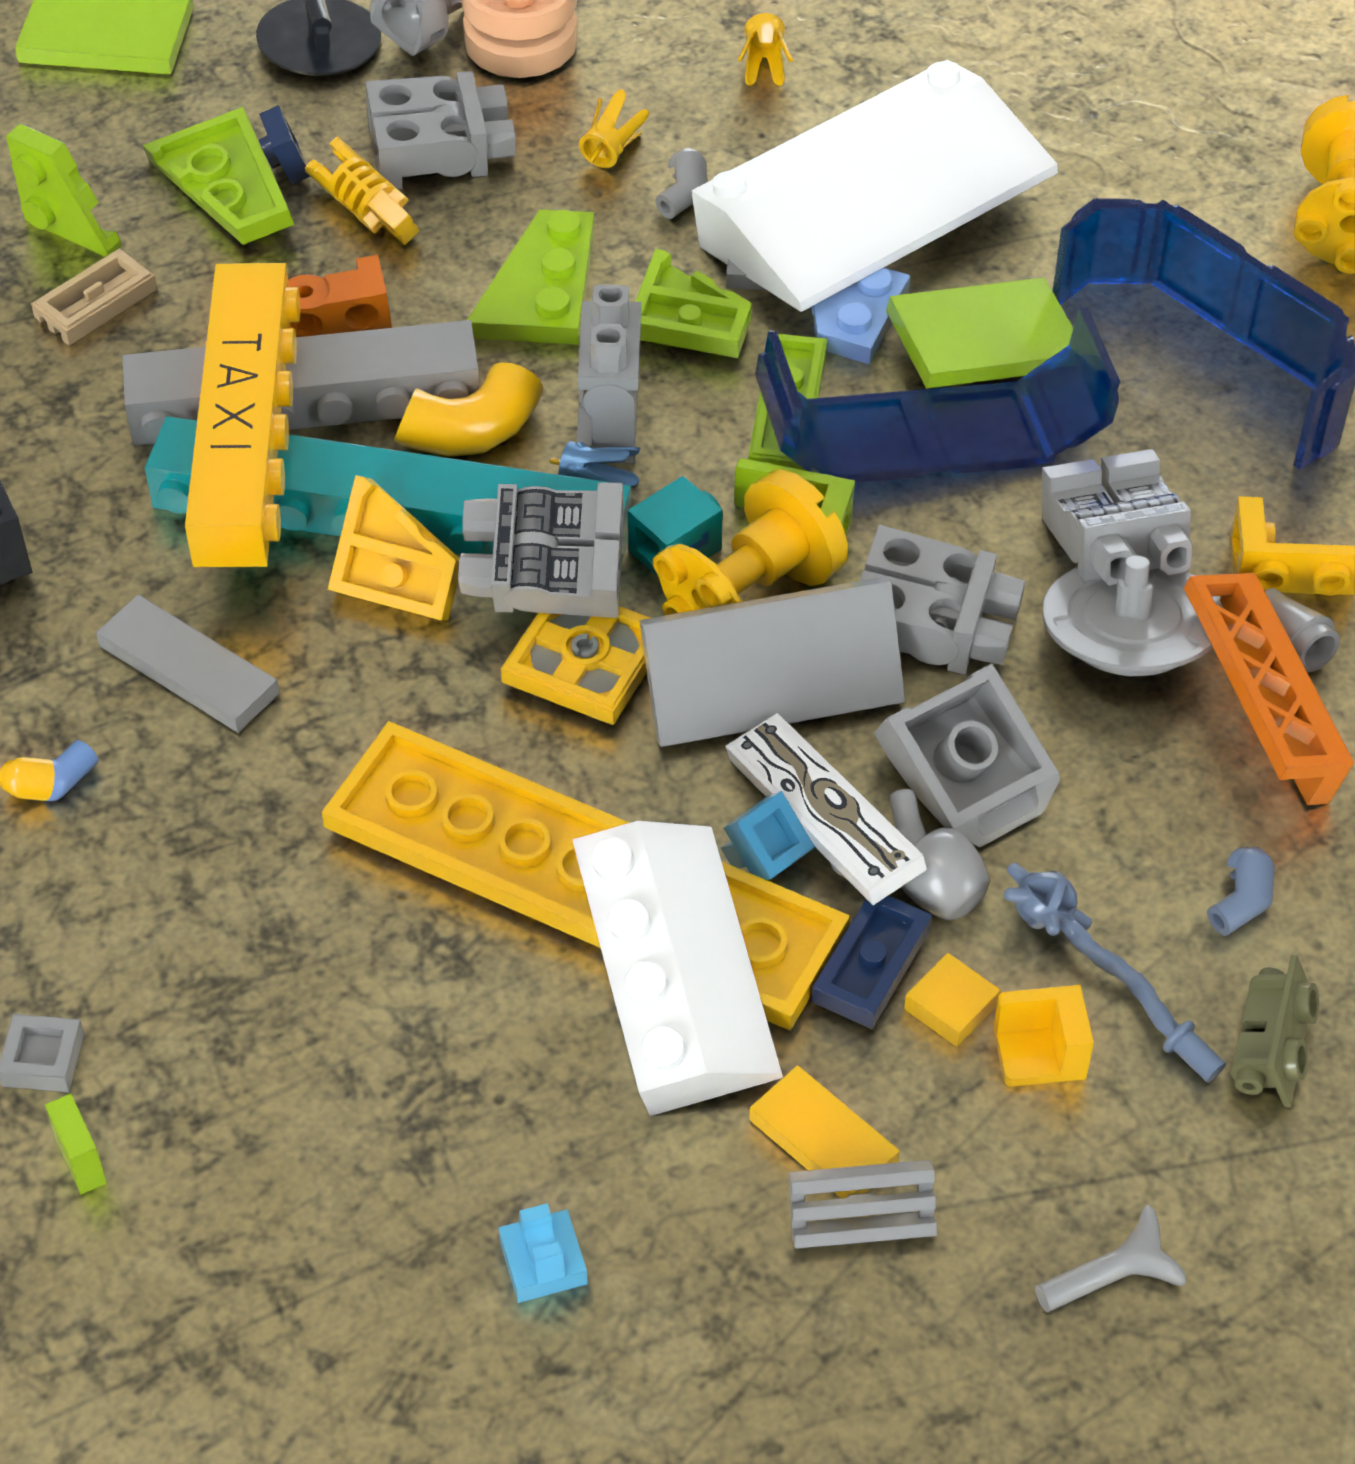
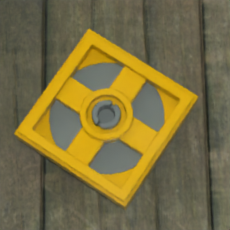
M619 606V618L538 613L501 667V682L614 725L647 673L640 620L651 617Z

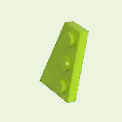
M244 107L142 145L148 160L242 245L294 225L290 211Z
M539 209L467 320L472 322L474 339L579 345L582 301H585L595 229L594 212Z

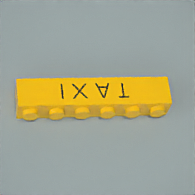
M286 263L215 264L185 521L193 567H267L270 541H280L279 504H273L274 495H284L285 491L283 458L277 457L278 451L288 450L289 446L287 414H282V407H292L291 371H286V364H296L295 328H290V322H300L301 312L299 288L289 287Z

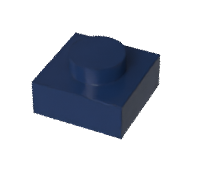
M277 105L260 113L259 115L267 135L259 138V143L271 168L274 169L281 165L291 185L311 177L305 172L307 165L305 158L280 106Z

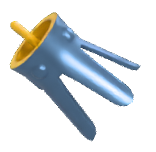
M569 441L562 452L561 459L550 458L549 462L559 465L558 475L623 483L634 487L639 483V477L635 473L603 463L623 462L629 456L639 454L641 448H591L583 442Z

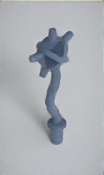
M1012 863L1008 866L1007 872L1019 886L1018 888H1007L1004 892V897L1008 901L1015 902L1018 913L1031 928H1046L1048 934L1052 936L1057 935L1061 929L1079 952L1087 956L1097 967L1126 984L1131 993L1141 1002L1157 1030L1167 1037L1163 1045L1166 1053L1175 1051L1207 1083L1211 1082L1223 1071L1226 1062L1193 1032L1195 1029L1194 1022L1189 1020L1179 1025L1164 1003L1159 999L1154 987L1142 973L1128 965L1123 958L1103 948L1093 940L1086 931L1092 925V919L1076 908L1078 904L1077 892L1072 883L1065 878L1064 874L1054 870L1050 872L1029 873L1018 863Z

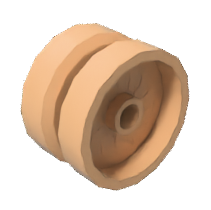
M461 0L464 11L463 30L467 54L482 69L499 76L514 78L540 76L560 68L574 55L578 43V21L575 13L577 0Z

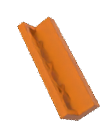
M1255 573L1190 576L1183 589L1279 780L1294 779L1307 805L1329 804L1354 765V761ZM1212 596H1221L1220 602L1223 608L1215 604Z

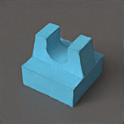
M548 1203L520 1210L519 1222L498 1227L501 1248L518 1303L588 1284L587 1269L568 1209L550 1213Z

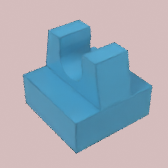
M782 791L767 796L723 827L731 841L723 845L721 850L730 865L739 869L747 867L751 874L765 880L772 879L815 847Z

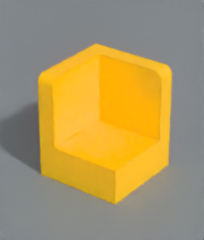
M1081 985L1007 991L999 994L993 1031L1004 1083L1007 1086L1013 1087L1087 1079L1094 1040Z

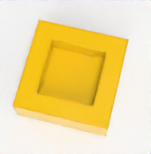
M947 953L905 995L904 1010L955 1047H958L997 1007L998 996L1001 990L957 958Z

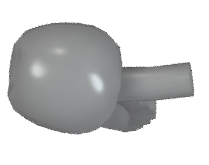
M902 789L895 791L890 795L895 827L923 854L927 867L926 871L901 887L902 890L918 906L938 918L949 921L965 916L981 902L990 884L989 873L983 859L972 843L962 833L953 828L943 827L926 834L919 816L914 790ZM831 863V867L833 868L834 872L843 876Z

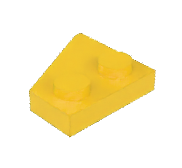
M355 475L327 590L426 617L448 621L458 583L460 558L373 479Z

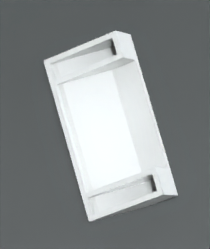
M945 60L930 65L927 70L760 156L730 171L717 174L713 180L691 190L699 247L725 264H728L729 259L746 274L747 278L802 312L1058 173V167L1054 159L982 77L954 62Z

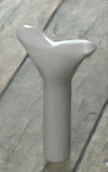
M1146 1204L1141 1212L1137 1226L1120 1247L1036 1285L1035 1293L1042 1308L1046 1312H1050L1129 1275L1151 1276L1177 1286L1185 1285L1187 1279L1180 1264L1161 1250L1160 1227L1157 1214L1151 1206Z

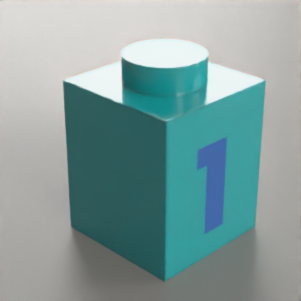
M682 475L628 510V551L657 577L658 574L653 566V558L668 546L683 544L697 549L707 558H710L722 550L723 509L712 494L707 491H701Z

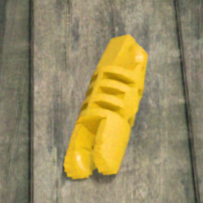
M335 137L329 145L333 149V154L342 164L333 175L322 163L314 159L306 165L305 172L353 213L374 234L383 227L403 245H406L420 231L417 225L413 223L411 216L402 208L409 201L408 198L341 138Z

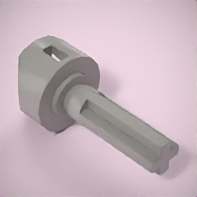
M372 0L370 4V19L375 27L410 55L414 56L444 39L448 32V15L462 8V1Z

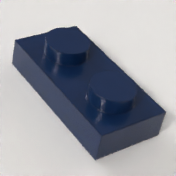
M890 896L885 897L875 905H872L865 899L812 987L811 1002L873 1029L931 930L932 914Z

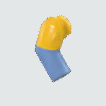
M75 740L55 760L20 757L7 761L0 769V786L6 793L20 799L56 801L72 789L98 764L99 760L89 745L83 741Z

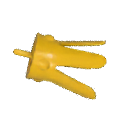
M760 13L754 15L745 25L746 42L738 57V62H741L748 49L745 82L748 86H752L755 83L762 58H767L775 85L782 86L785 80L782 50L788 61L793 62V58L784 42L785 25L774 14Z
M623 89L614 93L599 121L598 116L603 99L601 97L598 98L591 128L579 140V150L583 157L591 164L600 168H610L616 164L619 154L623 152V148L643 133L642 131L635 132L649 116V111L642 109L618 130L615 128L617 118L626 98V93Z

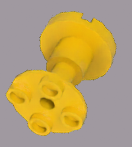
M1349 95L1334 97L1316 107L1305 121L1300 153L1307 171L1323 185L1310 191L1298 205L1294 222V236L1311 255L1330 264H1335L1336 268L1343 273L1354 274L1355 100L1348 102Z
M783 469L770 472L765 477L759 478L751 484L745 493L744 512L749 525L731 540L732 553L718 564H715L697 549L683 544L668 546L653 558L654 569L658 574L664 595L667 598V601L662 604L664 616L742 602L739 594L754 582L763 586H769L785 574L795 581L809 586L824 584L848 561V542L842 523L835 511L825 517L822 510L816 505L824 499V496L811 483L798 474Z

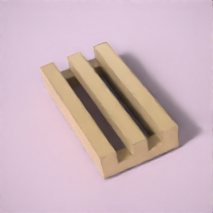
M119 248L37 299L31 305L34 318L40 323L47 321L48 329L55 335L61 332L62 340L70 346L158 289L155 275Z

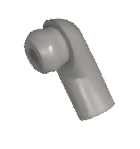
M684 148L674 153L669 160L668 168L675 167V173L672 176L676 179V183L660 193L655 199L659 212L667 219L676 217L693 205L691 190L708 182L707 162L702 154L693 148Z

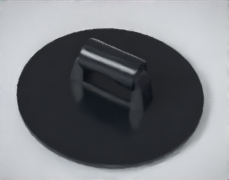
M289 0L275 6L262 17L257 26L256 39L263 55L275 65L299 74L322 76L347 72L370 60L379 49L381 31L371 23L370 12L354 2L348 0Z

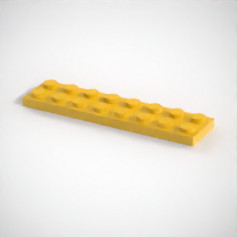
M390 721L386 723L322 811L323 825L326 829L601 948L573 839L630 822ZM722 862L766 1019L791 1031L812 995V987L849 928L850 915Z

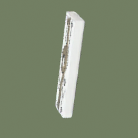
M778 713L725 746L730 761L765 797L780 791L783 792L814 846L872 905H875L927 870L923 854Z

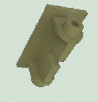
M1291 955L1287 974L1279 969L1267 967L1261 969L1259 975L1251 979L1242 1021L1246 1029H1265V1032H1239L1230 1071L1231 1076L1236 1080L1235 1087L1240 1092L1256 1095L1262 1092L1263 1087L1276 1088L1283 1106L1289 1108L1292 1105L1296 1080H1304L1307 1073L1308 1051L1305 1043L1308 1024H1315L1319 1014L1317 986L1315 983H1308L1298 955Z

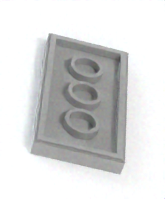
M886 576L640 620L656 739L660 747L750 731L776 713L789 724L905 702L891 580Z

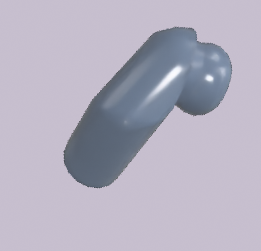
M1240 847L1235 849L1228 858L1227 866L1235 868V870L1230 872V877L1235 880V891L1211 906L1207 911L1211 925L1223 936H1228L1266 911L1273 902L1275 865L1269 854L1260 847Z

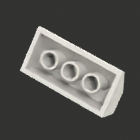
M635 821L573 839L638 1091L649 1115L653 1116L783 1078L712 827Z

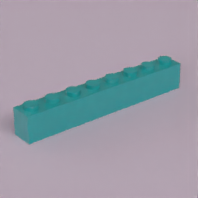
M165 417L144 467L153 508L168 510L174 513L187 512L197 427L196 420ZM289 434L288 450L278 451L277 457L283 458L285 491L284 495H274L273 504H279L281 528L290 531L300 530L340 537L355 475L373 479L454 554H493L494 542L464 541L463 509L465 500L497 499L498 484H515L517 489L540 486L554 490L597 491L598 483L611 482ZM623 484L624 528L622 559L628 541V510L631 509V485Z

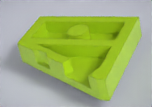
M21 123L6 135L21 208L26 221L38 229L50 231L104 257L122 246L117 232L101 229L90 210L99 202L88 183L80 176L77 164L63 142Z
M655 248L635 302H641L640 340L738 358L751 322L752 303L731 290H724L718 287L713 279L698 270L691 276L671 265L670 253Z

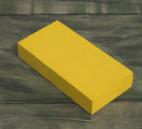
M798 1065L749 1109V1120L808 1171L899 1162V1149ZM870 1189L834 1193L843 1199L849 1195L865 1194Z

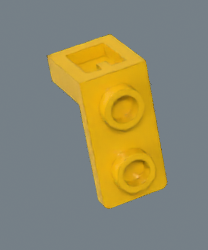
M1238 496L1229 536L1233 574L1255 573L1264 591L1275 588L1281 593L1322 594L1328 596L1355 594V546L1275 543L1274 522H1265L1263 497Z

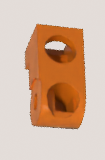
M378 255L356 258L357 269L327 274L324 275L325 277L306 274L289 279V287H298L300 292V322H290V328H295L296 337L392 328L387 291Z

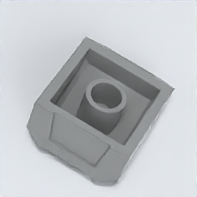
M993 663L974 672L964 682L910 709L908 706L887 717L873 733L902 778L914 790L916 796L945 828H953L962 833L972 844L979 847L1043 814L1060 781L1058 770Z

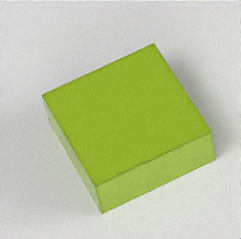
M70 1093L44 1104L56 1142L80 1195L107 1184L97 1148L72 1094Z

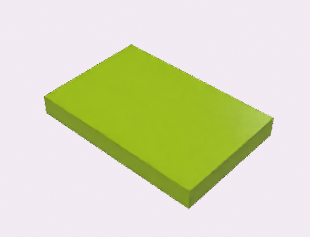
M33 0L15 46L17 60L20 63L170 75L172 74L194 8L193 0Z
M1045 277L889 297L886 312L926 389L1079 369L1084 367L1088 355Z

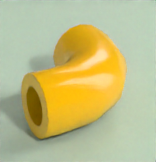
M500 362L494 364L489 369L484 383L478 391L467 397L447 399L416 388L401 420L394 442L409 449L446 458L483 454L514 437L537 407L543 393V384L530 370L513 363Z

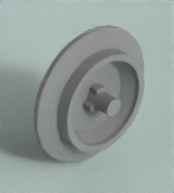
M1134 555L1126 559L1124 579H1118V584L1108 586L1102 578L1083 581L1077 567L1057 579L1048 589L1043 601V622L1055 642L1087 664L1109 673L1125 676L1160 674L1202 657L1213 648L1183 589L1189 577L1194 575L1188 572L1167 575L1159 568L1149 570L1150 562L1143 556ZM1212 596L1215 604L1223 608L1218 596Z

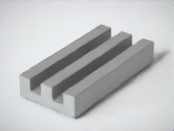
M931 1160L788 1172L791 1230L795 1249L937 1236V1224L934 1218L936 1199L933 1192L935 1174ZM917 1185V1192L876 1196L869 1193L849 1195L843 1199L805 1202V1194ZM918 1211V1212H914V1213H903V1214H892V1215H881V1216H870V1217H859V1218H848V1219H837V1220H826V1221L806 1222V1221H813V1220H824V1219H835V1218H846V1217H857V1216H869V1215H880V1214H891V1213H902V1212Z

